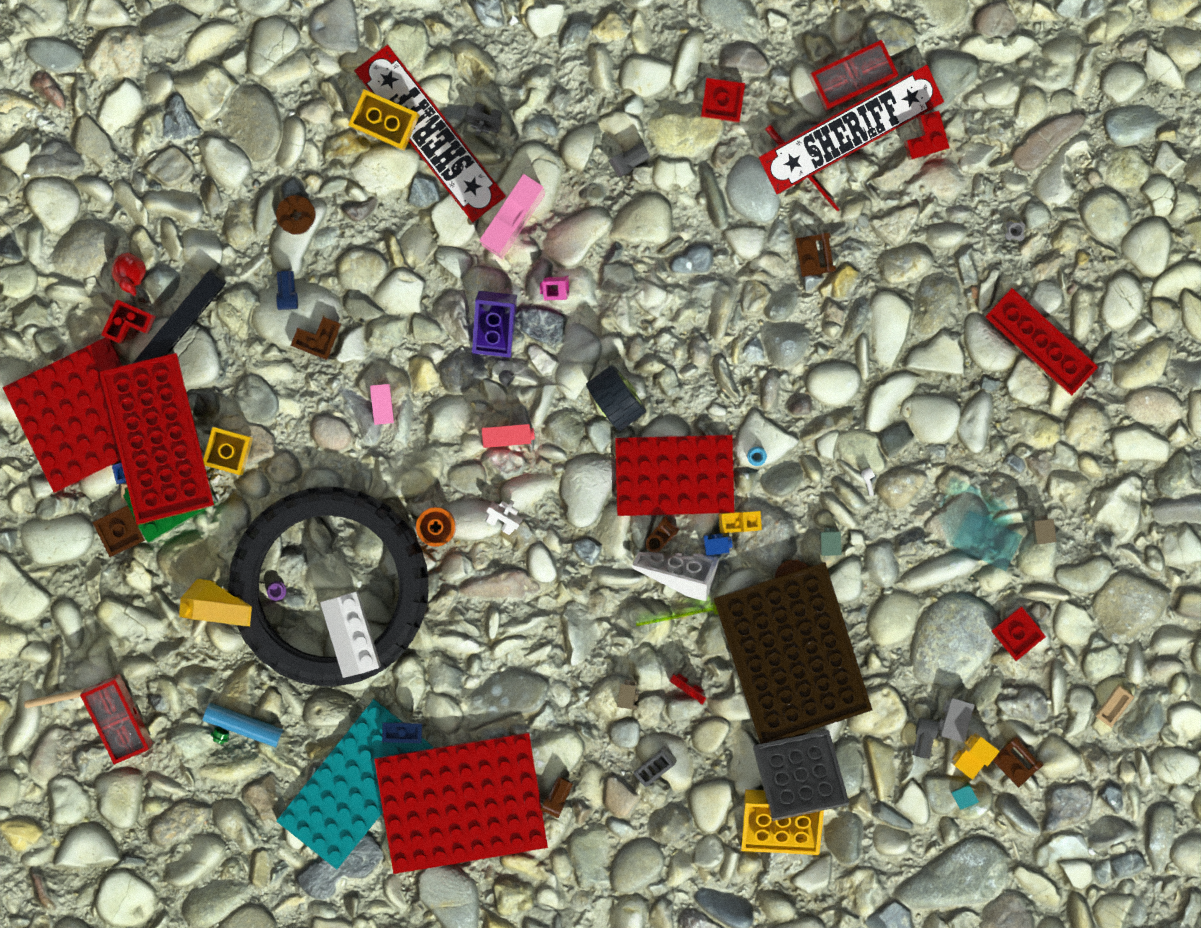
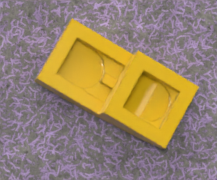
M761 511L719 514L720 533L761 531Z

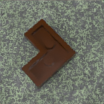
M322 317L316 335L297 328L290 346L328 360L342 324Z

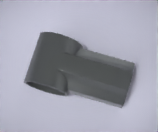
M640 143L627 152H622L611 158L609 163L618 178H620L651 156L643 143Z
M924 718L918 719L916 727L917 736L912 755L930 759L933 741L936 739L939 729L938 721Z

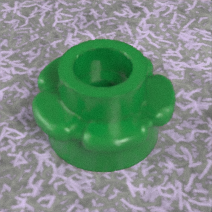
M216 727L214 732H211L213 741L218 744L228 742L229 731Z

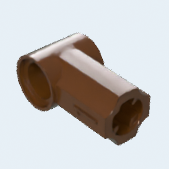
M558 776L550 794L547 795L541 807V811L559 818L573 783Z

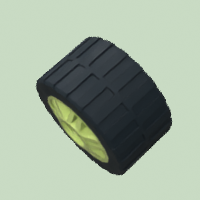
M614 365L609 366L586 383L587 389L599 410L619 431L646 413V408L638 397L637 391Z

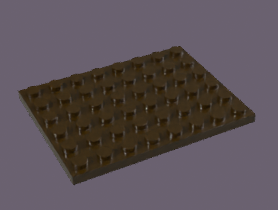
M826 562L713 598L760 744L783 740L873 711Z

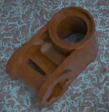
M665 516L654 528L655 530L647 537L645 541L647 550L650 552L660 551L678 533L680 528L672 525L668 521V517ZM656 538L659 540L660 544L657 549L650 548V539Z

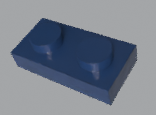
M383 722L382 742L422 743V723Z

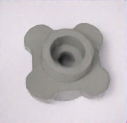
M1008 221L1006 223L1007 233L1005 238L1007 240L1017 239L1022 241L1025 237L1023 234L1025 224L1023 222L1013 223Z

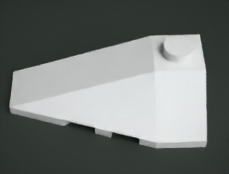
M638 552L632 568L685 596L706 601L713 585L719 558L694 553L693 556H682V553H675V556H664L663 553Z

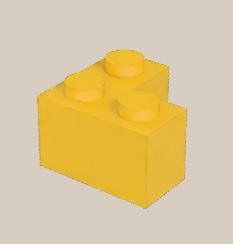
M977 733L974 735L970 734L964 742V748L961 751L958 750L952 757V764L972 780L984 765L988 767L999 753L998 749Z

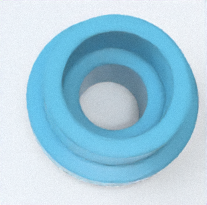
M753 447L748 451L747 459L750 464L761 466L765 463L767 454L763 448ZM754 453L760 454L759 460L753 458Z

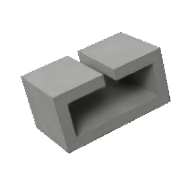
M949 697L948 701L945 700L942 710L945 712V716L939 720V735L964 742L974 704L953 697Z

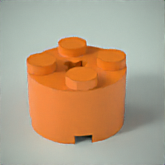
M429 508L421 513L417 519L416 532L425 544L439 547L445 545L454 537L456 521L452 513L445 508ZM435 521L438 522V525H441V529H438V532L431 528Z

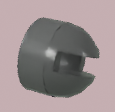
M504 370L499 374V381L502 385L508 387L516 375L511 371Z

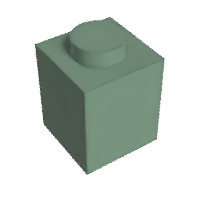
M824 528V532H820L821 556L842 555L841 532L836 531V528Z

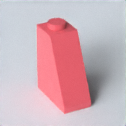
M530 424L482 428L483 448L532 444L531 440H535L534 428H530Z

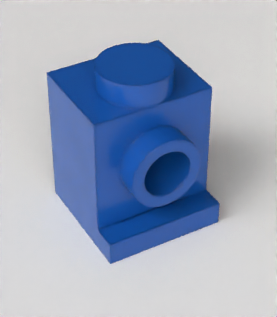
M723 533L713 534L711 539H708V535L703 536L706 556L730 553L729 548H733L731 536L723 537Z

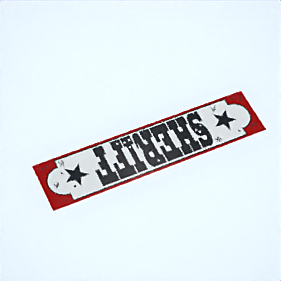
M388 44L354 70L370 92L415 111L420 115L409 142L472 223L506 197Z
M925 65L761 155L759 160L776 194H779L944 103V100L928 65Z

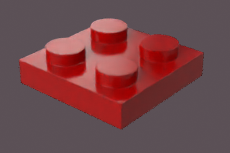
M706 78L701 118L740 123L745 83Z
M1022 606L990 630L1015 661L1046 638L1045 634Z

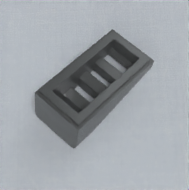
M664 746L633 773L646 788L672 768L677 760ZM657 760L662 768L660 769L654 761ZM649 765L656 771L655 774L650 770ZM645 770L651 778L648 779L642 771Z

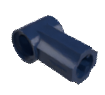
M294 271L277 272V309H298Z

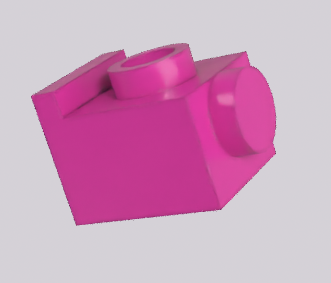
M545 277L542 283H540V294H543V300H567L570 295L569 277ZM552 285H557L558 289H553Z

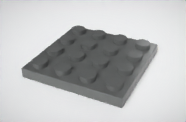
M829 730L753 746L772 821L849 805V799Z

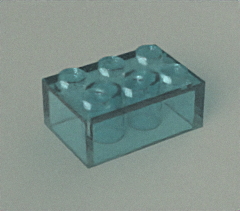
M966 510L950 546L1002 571H1006L1023 536L970 510Z

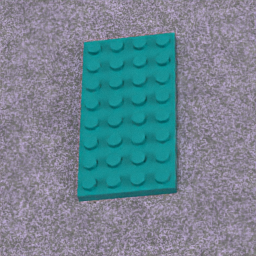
M375 699L371 701L276 821L336 870L383 813L374 758L435 748L423 737L422 743L382 742V723L403 721Z

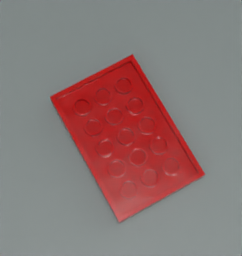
M732 435L615 438L617 516L735 513Z

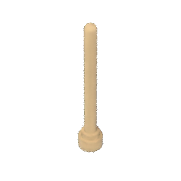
M84 689L26 700L24 706L31 708L79 698Z

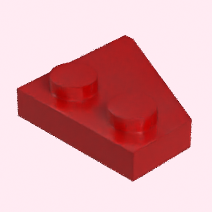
M673 673L669 681L703 705L707 699L706 695L703 694L705 690L696 684L694 686L688 684L687 681L689 679L678 673V675H675Z

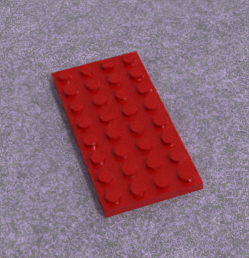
M177 353L99 372L136 524L140 525L215 506Z

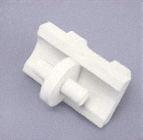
M513 500L510 501L509 505L503 501L500 505L493 501L486 511L488 514L485 521L491 525H495L498 519L503 521L504 525L501 530L510 535L515 529L517 530L523 518L516 515L519 510L512 507L515 503Z

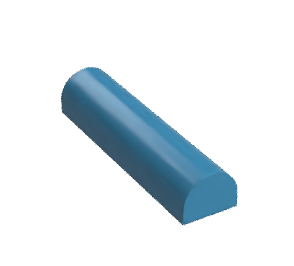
M211 702L208 704L203 717L204 722L277 748L283 732L282 728Z

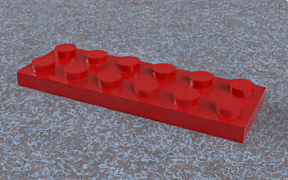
M1013 288L985 316L988 321L1070 396L1098 368L1093 361Z

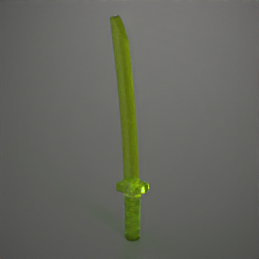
M713 602L711 603L712 607L636 623V626L713 611L716 615L718 612Z

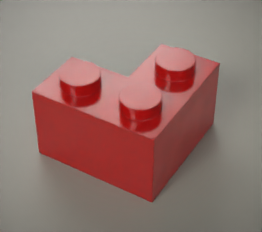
M939 110L918 116L917 119L922 136L904 141L909 160L949 149Z
M117 299L101 336L123 344L130 327L149 334L157 316Z

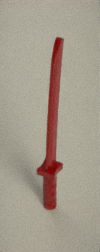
M771 124L765 128V131L778 146L785 143ZM812 176L808 177L812 184L838 212L840 209Z

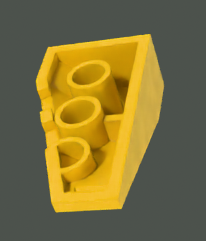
M196 579L181 597L179 617L250 626L252 606L240 598L234 597L225 588L219 587L215 581Z

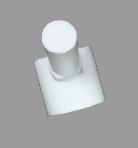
M867 468L862 471L861 475L867 484L869 496H874L870 479L875 477L872 469Z

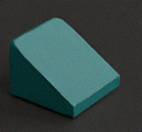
M969 784L951 792L960 810L979 802Z

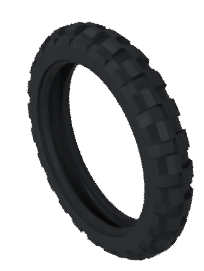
M316 487L292 493L274 502L251 522L237 544L238 546L230 566L228 593L252 606L250 626L237 625L239 633L246 645L251 648L264 664L286 678L288 677L307 685L323 687L350 685L375 676L395 662L406 651L420 629L429 594V577L423 551L403 518L385 503L368 494L342 487ZM338 516L364 525L374 532L388 548L398 572L399 595L391 621L383 633L374 641L381 664L380 668L343 678L337 657L317 656L303 652L283 640L270 625L260 601V572L270 547L288 528L312 517Z

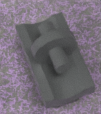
M475 102L472 108L469 107L465 121L471 123L470 127L477 129L476 136H480L481 132L487 134L490 131L499 133L502 122L501 111L492 109L491 114L487 115L483 113L485 106L479 102Z

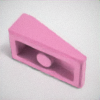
M391 385L370 386L374 425L394 423Z

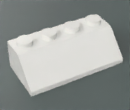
M355 591L320 602L343 678L380 668L381 664L359 592Z

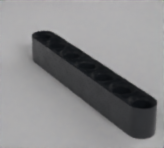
M210 269L133 363L168 355L222 290L227 281L213 269Z

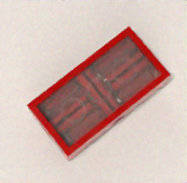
M879 40L810 73L809 78L826 112L896 79L898 72L883 41Z
M120 674L82 691L80 697L114 765L151 748L153 741Z

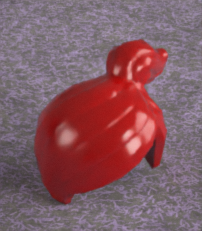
M128 252L122 253L114 260L111 274L123 291L136 296L137 290L135 286L141 284L146 267L139 257Z

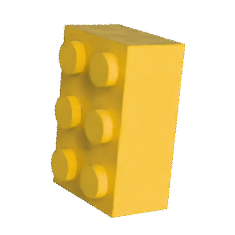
M363 89L348 126L405 151L420 115L415 111Z

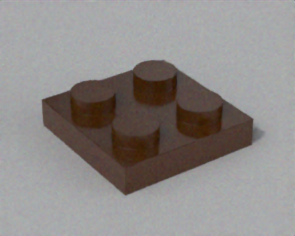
M128 505L92 522L109 557L146 540L136 524Z

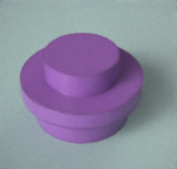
M274 581L268 585L267 595L270 599L279 601L285 597L286 587L282 582Z

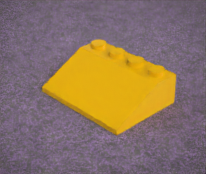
M745 789L741 851L819 855L824 811L772 821L764 790Z

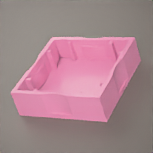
M523 174L479 241L482 243V246L500 259H503L544 198V187Z

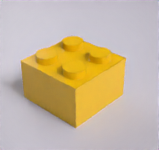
M212 427L203 459L205 466L243 475L253 437Z

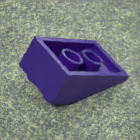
M478 291L475 299L472 353L511 358L517 295Z

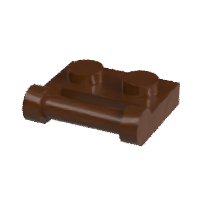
M830 233L795 238L801 277L836 271V265H833L829 241L831 239ZM821 240L826 267L820 268L816 241Z
M1016 735L999 751L992 761L1019 788L1044 763L1040 759L1037 760ZM1013 747L1032 765L1029 769L1010 751Z

